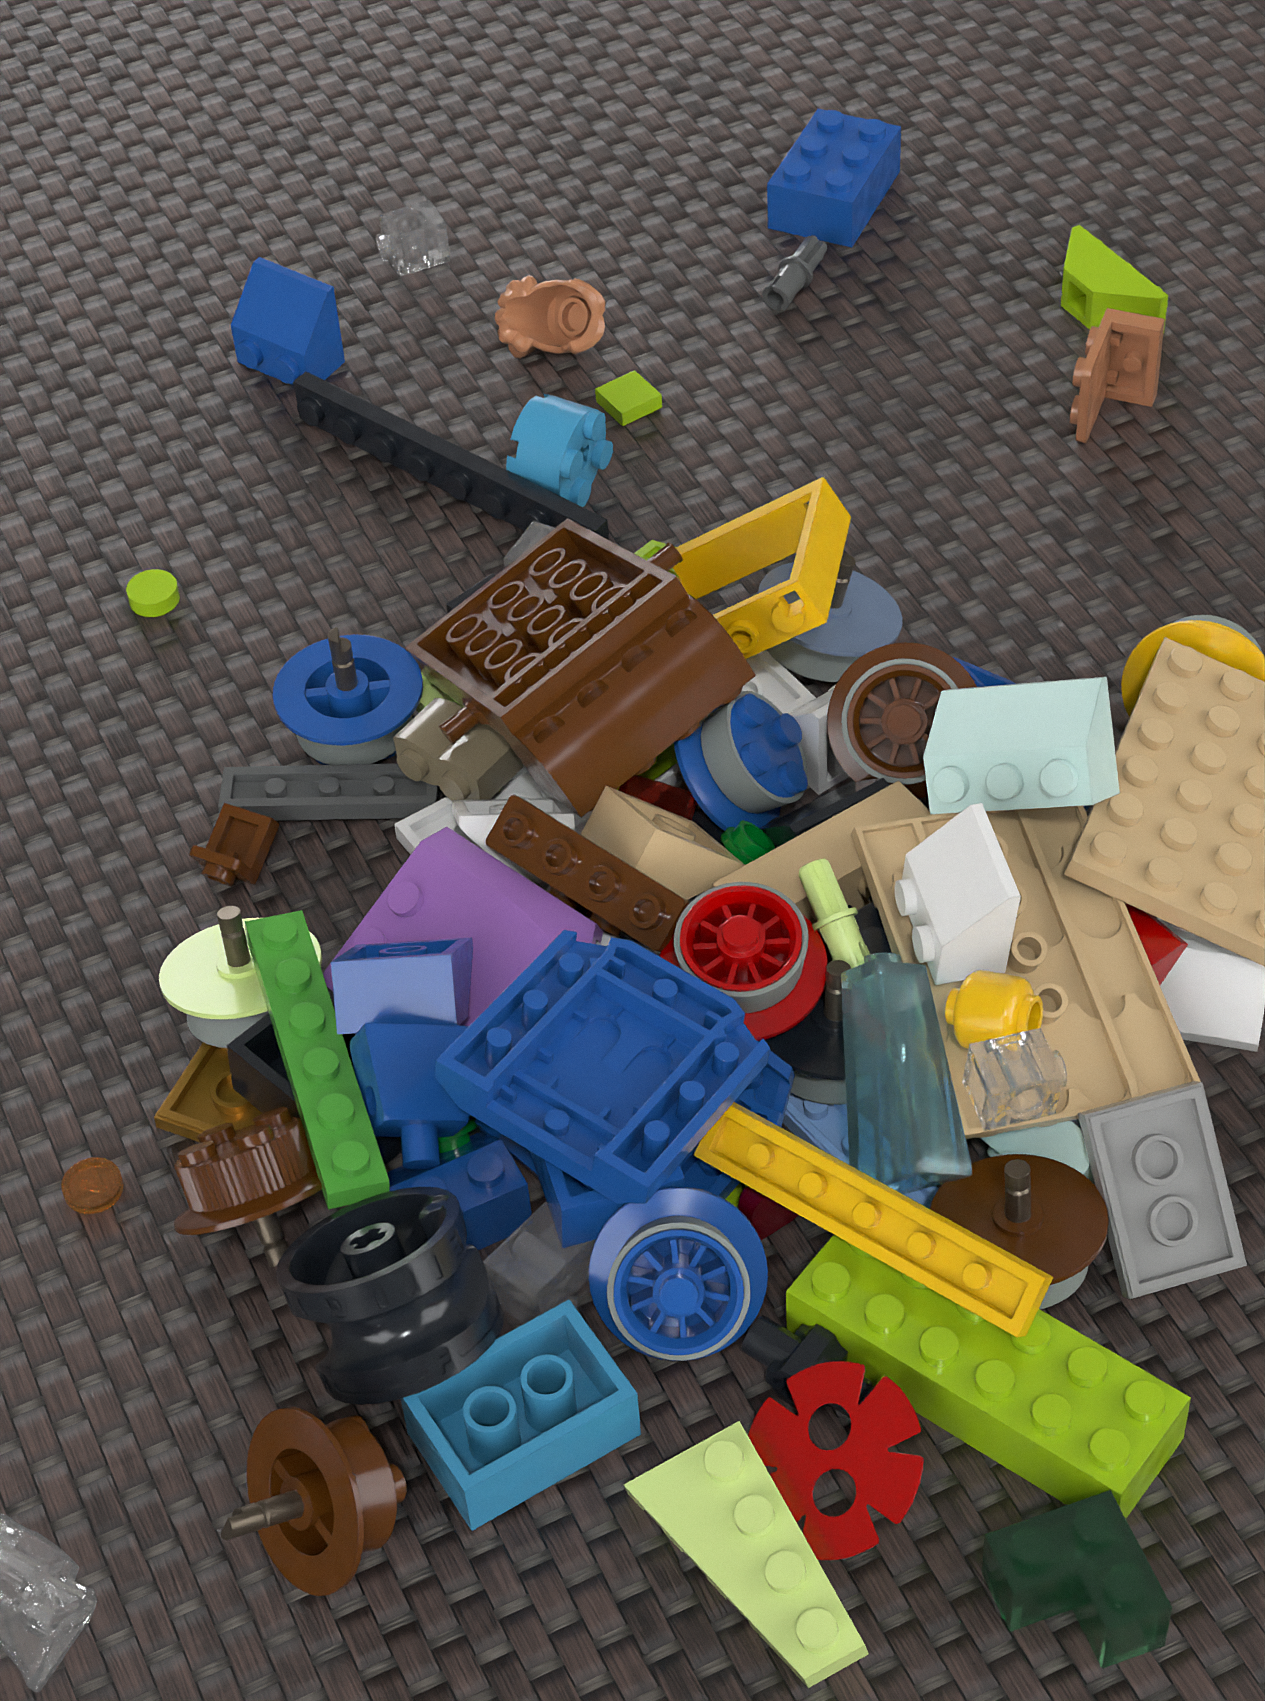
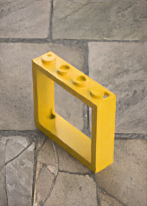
M821 477L676 547L683 561L675 565L673 569L679 576L678 579L686 592L695 599H698L796 553L789 580L713 614L733 639L745 659L827 623L851 516L826 479ZM795 590L801 599L788 604L783 596Z

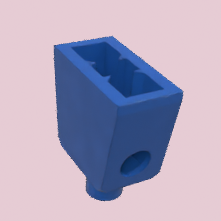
M365 1023L350 1040V1052L356 1079L374 1135L401 1137L402 1166L404 1168L429 1169L440 1164L438 1137L454 1136L468 1123L470 1114L461 1110L435 1078L436 1059L469 1026Z

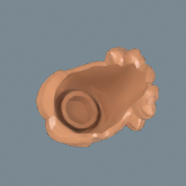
M528 275L521 281H511L507 285L506 291L500 295L497 301L500 309L495 313V321L499 326V340L508 344L509 350L515 358L525 357L535 349L554 354H578L593 347L604 335L605 322L602 315L605 312L606 301L595 288L580 279H556L538 284L533 276Z

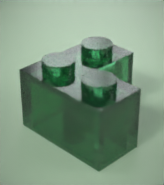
M1111 1490L985 1534L982 1576L1009 1632L1073 1610L1102 1669L1165 1646L1172 1606Z

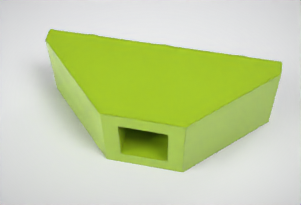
M1081 225L1072 227L1063 269L1061 306L1088 329H1091L1092 326H1100L1107 308L1162 318L1166 321L1168 294Z

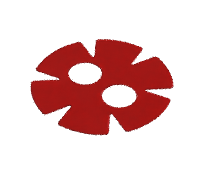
M845 1361L826 1362L808 1367L789 1377L787 1385L799 1413L798 1416L769 1397L756 1414L748 1434L763 1464L769 1467H777V1471L771 1473L770 1476L795 1521L798 1522L803 1515L806 1516L802 1533L817 1560L849 1558L877 1545L879 1537L866 1506L869 1504L890 1521L899 1524L914 1501L922 1477L924 1464L922 1456L888 1451V1448L921 1432V1426L913 1406L902 1389L887 1376H884L859 1405L858 1402L865 1374V1366L859 1363ZM830 1403L838 1404L850 1416V1434L840 1447L833 1450L820 1449L810 1439L808 1431L809 1421L819 1407ZM832 1469H841L849 1473L856 1485V1497L851 1508L844 1514L835 1517L826 1516L817 1509L814 1503V1486L823 1473Z

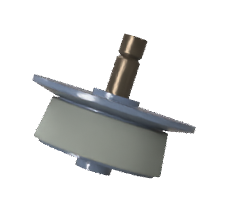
M843 553L827 623L767 650L781 665L799 675L819 681L838 682L843 673L858 658L876 648L893 644L897 640L902 628V614L899 606L893 597L878 583L854 571L856 563L854 557ZM794 562L778 566L767 573L760 583L758 594L789 580ZM795 590L783 596L788 604L801 599Z

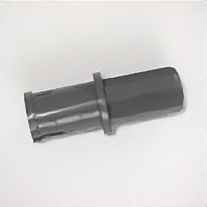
M815 235L808 236L792 256L785 257L780 262L777 275L765 287L762 293L763 300L770 308L776 311H780L781 308L783 311L786 310L799 290L810 285L813 280L812 272L824 258V254L827 251L825 241H819Z

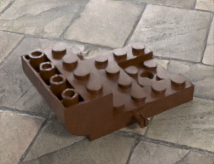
M568 518L405 647V650L416 660L427 680L463 706L462 709L447 721L439 725L442 733L453 745L477 724H488L505 737L536 783L581 818L586 813L593 811L606 786L617 789L632 776H637L647 771L654 764L656 757L675 741L690 736L698 728L700 721L718 706L725 705L738 697L743 686L753 679L756 674L717 619L699 601L686 592L677 576L668 572L679 562L683 561L681 554L671 543H666L662 549L648 560H645Z

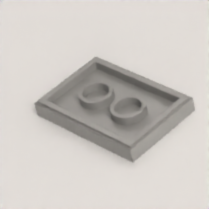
M1192 1081L1078 1113L1095 1186L1104 1199L1108 1210L1109 1225L1107 1235L1123 1297L1133 1299L1247 1266L1203 1082Z

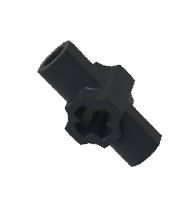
M764 1315L760 1316L751 1326L741 1348L742 1352L768 1367L766 1369V1382L773 1387L780 1399L796 1408V1405L787 1385L789 1377L817 1364L833 1361L847 1362L848 1351L841 1346L835 1334L818 1324L814 1326L802 1324L794 1334ZM865 1376L860 1392L859 1405L869 1395L873 1382ZM833 1403L828 1404L850 1418L848 1412L842 1406Z

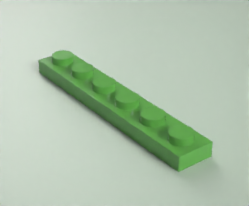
M303 911L245 921V934L328 1210L351 1205L366 1198L389 1192V1178L343 1035L337 1034L335 1010Z

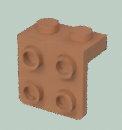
M1107 308L1100 326L1091 327L1085 350L1087 357L1078 358L1073 374V386L1080 387L1079 395L1075 396L1070 413V424L1077 425V442H1087L1104 398L1153 406L1157 396L1165 319Z

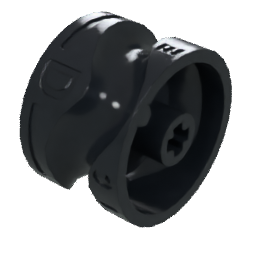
M437 1187L403 1188L361 1200L335 1212L309 1228L289 1246L279 1260L276 1276L292 1315L310 1321L327 1323L331 1329L332 1344L329 1352L315 1367L326 1392L333 1399L349 1404H378L420 1393L460 1373L483 1355L499 1336L504 1325L503 1309L477 1248L472 1244H466L467 1232L464 1215L456 1196L448 1190Z

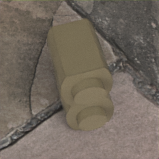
M435 698L393 737L399 768L407 777L414 781L421 780L428 784L439 786L450 800L491 799L523 768L522 761L505 737L488 724H477L453 745L442 733L439 725L443 724L463 707L447 699Z

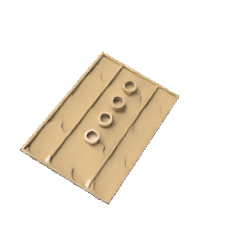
M1084 806L986 811L1021 896L1006 971L1002 974L1019 976L1029 981L1034 995L1040 996L1043 1003L1042 1024L1036 1041L1032 1045L1026 1044L1022 1051L1012 1057L969 1050L958 1043L954 1033V1025L946 1022L945 1007L950 991L953 988H960L964 980L935 985L927 962L920 963L916 958L912 941L913 925L909 915L902 916L896 904L895 882L902 880L906 854L959 813L934 814L854 827L851 835L874 907L878 908L896 967L902 974L929 1061L933 1062L955 1130L958 1131L960 1140L990 1137L1003 1132L1032 1127L1052 1126L1060 1122L1079 1119L1078 1113L1192 1081L1201 1082L1125 903L1064 875L1088 818Z

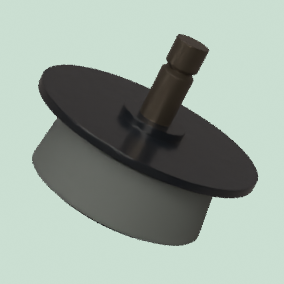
M842 960L827 961L825 988L813 1010L800 1023L788 1031L775 1037L764 1039L769 1045L770 1050L792 1067L795 1078L791 1093L817 1103L840 1105L871 1098L890 1084L896 1074L897 1064L912 1050L919 1032L908 993L895 980L889 977L859 993L850 980V965Z

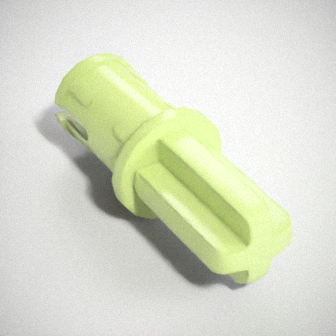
M825 858L818 859L802 866L799 869V878L818 921L812 927L814 931H820L832 961L842 960L847 962L851 967L850 976L874 966L875 962L870 955L867 945L864 943L854 917L858 914L857 908H848L829 861Z

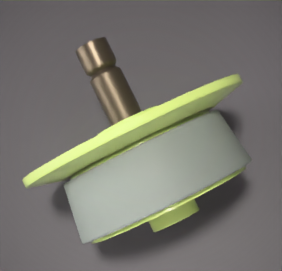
M227 906L217 912L218 925L204 929L180 943L167 956L159 973V983L164 998L174 1008L187 1014V1024L191 1033L202 1042L221 1048H227L226 1045L268 1014L245 934V921L260 918L242 919L240 909L236 906ZM309 931L321 967V948L315 936Z

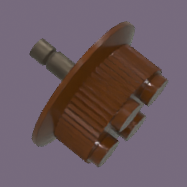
M280 1107L260 1114L253 1119L255 1125H250L236 1131L232 1123L212 1127L197 1136L200 1143L178 1153L179 1159L174 1167L189 1208L182 1212L174 1221L177 1233L182 1235L205 1234L253 1221L260 1242L264 1245L263 1250L269 1267H277L279 1260L289 1246L287 1241L283 1239L285 1235L276 1212L302 1201L322 1189L302 1121L298 1117H292L288 1107Z

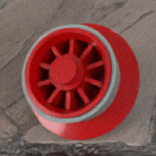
M726 883L713 887L697 896L682 912L672 939L660 953L661 958L735 999L745 1013L744 1024L756 1041L775 1037L800 1023L816 1006L826 984L827 954L818 931L813 930V924L801 913L790 898L774 888L759 883Z

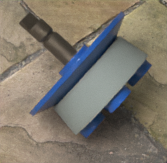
M335 627L328 632V639L307 646L285 663L274 682L273 702L276 713L282 723L297 735L298 742L303 750L322 765L372 764L396 754L393 737L412 720V714L422 697L423 679L416 660L398 644L369 635L339 636L338 627Z
M741 691L739 696L733 701L718 706L703 718L698 728L690 736L674 742L677 762L684 780L675 784L674 788L669 791V794L673 791L683 798L695 799L706 815L724 831L728 827H736L742 820L748 821L758 828L766 825L773 818L780 815L781 806L800 799L808 786L807 764L800 744L802 732L798 722L790 714H783L764 696L752 691Z

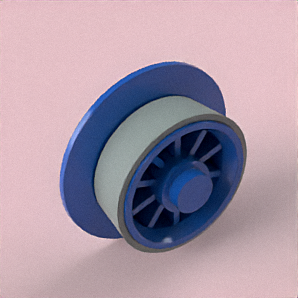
M691 1187L660 1188L646 1204L625 1203L611 1215L600 1230L593 1245L589 1263V1285L593 1303L608 1329L620 1341L637 1352L669 1361H687L707 1357L735 1342L746 1332L758 1315L764 1301L768 1282V1268L764 1247L757 1231L748 1218L737 1207L722 1197Z

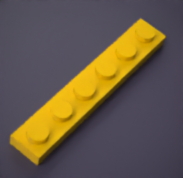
M735 1102L700 1140L693 1155L1017 1338L1027 1335L1052 1282L1053 1276Z

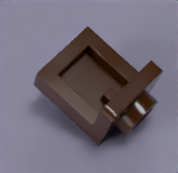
M224 803L206 848L192 845L189 856L204 866L201 874L215 882L233 886L235 879L255 885L280 824L273 818Z

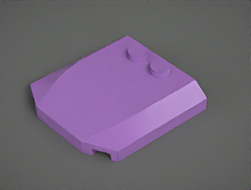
M445 827L423 839L334 959L358 944L472 937L473 960L468 1018L460 1024V1026H470L563 930L577 932L576 941L596 944V941L601 944L603 930L592 920L450 828ZM330 963L323 972L326 986L333 991Z

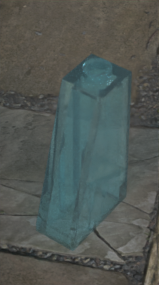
M895 953L867 955L864 957V964L841 973L849 1165L903 1195L971 1176L970 1155L926 965L901 963V956Z

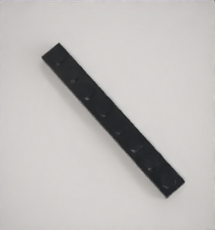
M307 371L293 381L300 419L311 426H316L340 438L344 443L352 444L376 456L380 461L390 463L412 474L418 480L426 481L450 493L454 498L464 500L486 511L492 517L502 519L526 531L534 538L542 539L568 518L609 540L608 521L606 518Z

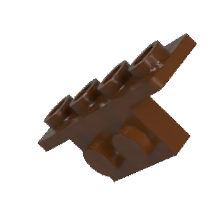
M516 795L509 797L486 838L487 846L549 884L548 893L573 909H576L581 904L592 911L589 919L595 922L601 929L618 937L623 931L659 953L672 939L679 917L689 904L687 899Z

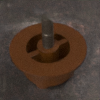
M296 1407L277 1409L267 1414L260 1421L250 1442L247 1457V1489L250 1504L233 1510L232 1516L227 1518L220 1536L224 1540H230L258 1531L268 1555L289 1582L301 1591L311 1595H330L342 1590L352 1580L359 1566L362 1552L377 1550L390 1538L396 1521L397 1504L401 1503L406 1496L405 1478L396 1465L388 1463L381 1446L369 1432L367 1424L361 1417L353 1415L334 1420L325 1425L306 1410Z

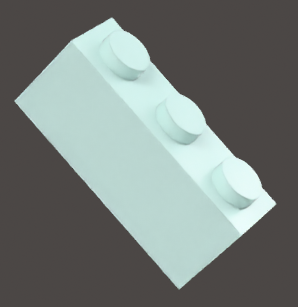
M1107 677L941 691L923 756L930 814L961 813L968 806L979 803L983 804L985 811L1094 805L1119 794Z

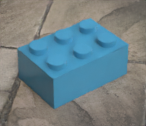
M570 1300L559 1304L499 1337L483 1355L460 1373L420 1393L401 1398L408 1435L471 1531L641 1435L637 1392Z

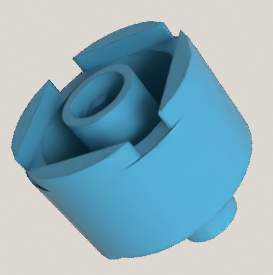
M544 394V398L539 396L533 397L523 408L514 426L511 440L517 441L519 444L516 458L507 455L506 470L581 507L585 506L590 497L591 484L598 469L604 470L608 466L613 453V443L605 440V414L597 409L549 394Z

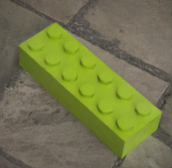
M836 1235L830 1238L786 1291V1321L789 1331L795 1334L802 1324L807 1326L818 1324L835 1334L841 1346L848 1351L847 1362L859 1363L865 1366L864 1376L873 1382L872 1386L875 1387L884 1376L889 1377L902 1389L916 1413L1113 1534H1116L1184 1439L1191 1397L1038 1309L1027 1335L1017 1338Z

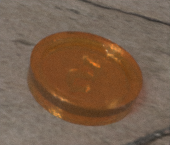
M99 1157L83 1159L72 1165L64 1174L61 1183L62 1193L67 1205L73 1210L84 1214L99 1213L113 1206L119 1200L124 1187L121 1172L117 1165L108 1159Z

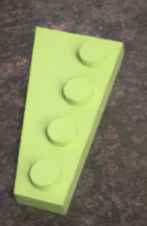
M740 1421L624 1484L628 1495L643 1511L645 1510L655 1520L666 1536L706 1575L708 1581L725 1599L727 1598L748 1620L750 1626L808 1688L869 1654L862 1638Z

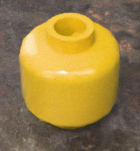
M976 970L965 978L960 988H953L950 991L945 1007V1018L948 1024L954 1025L956 1039L962 1047L973 1051L1012 1057L1022 1051L1026 1044L1032 1045L1036 1041L1042 1024L1043 1003L1040 996L1034 995L1029 981L1022 977Z

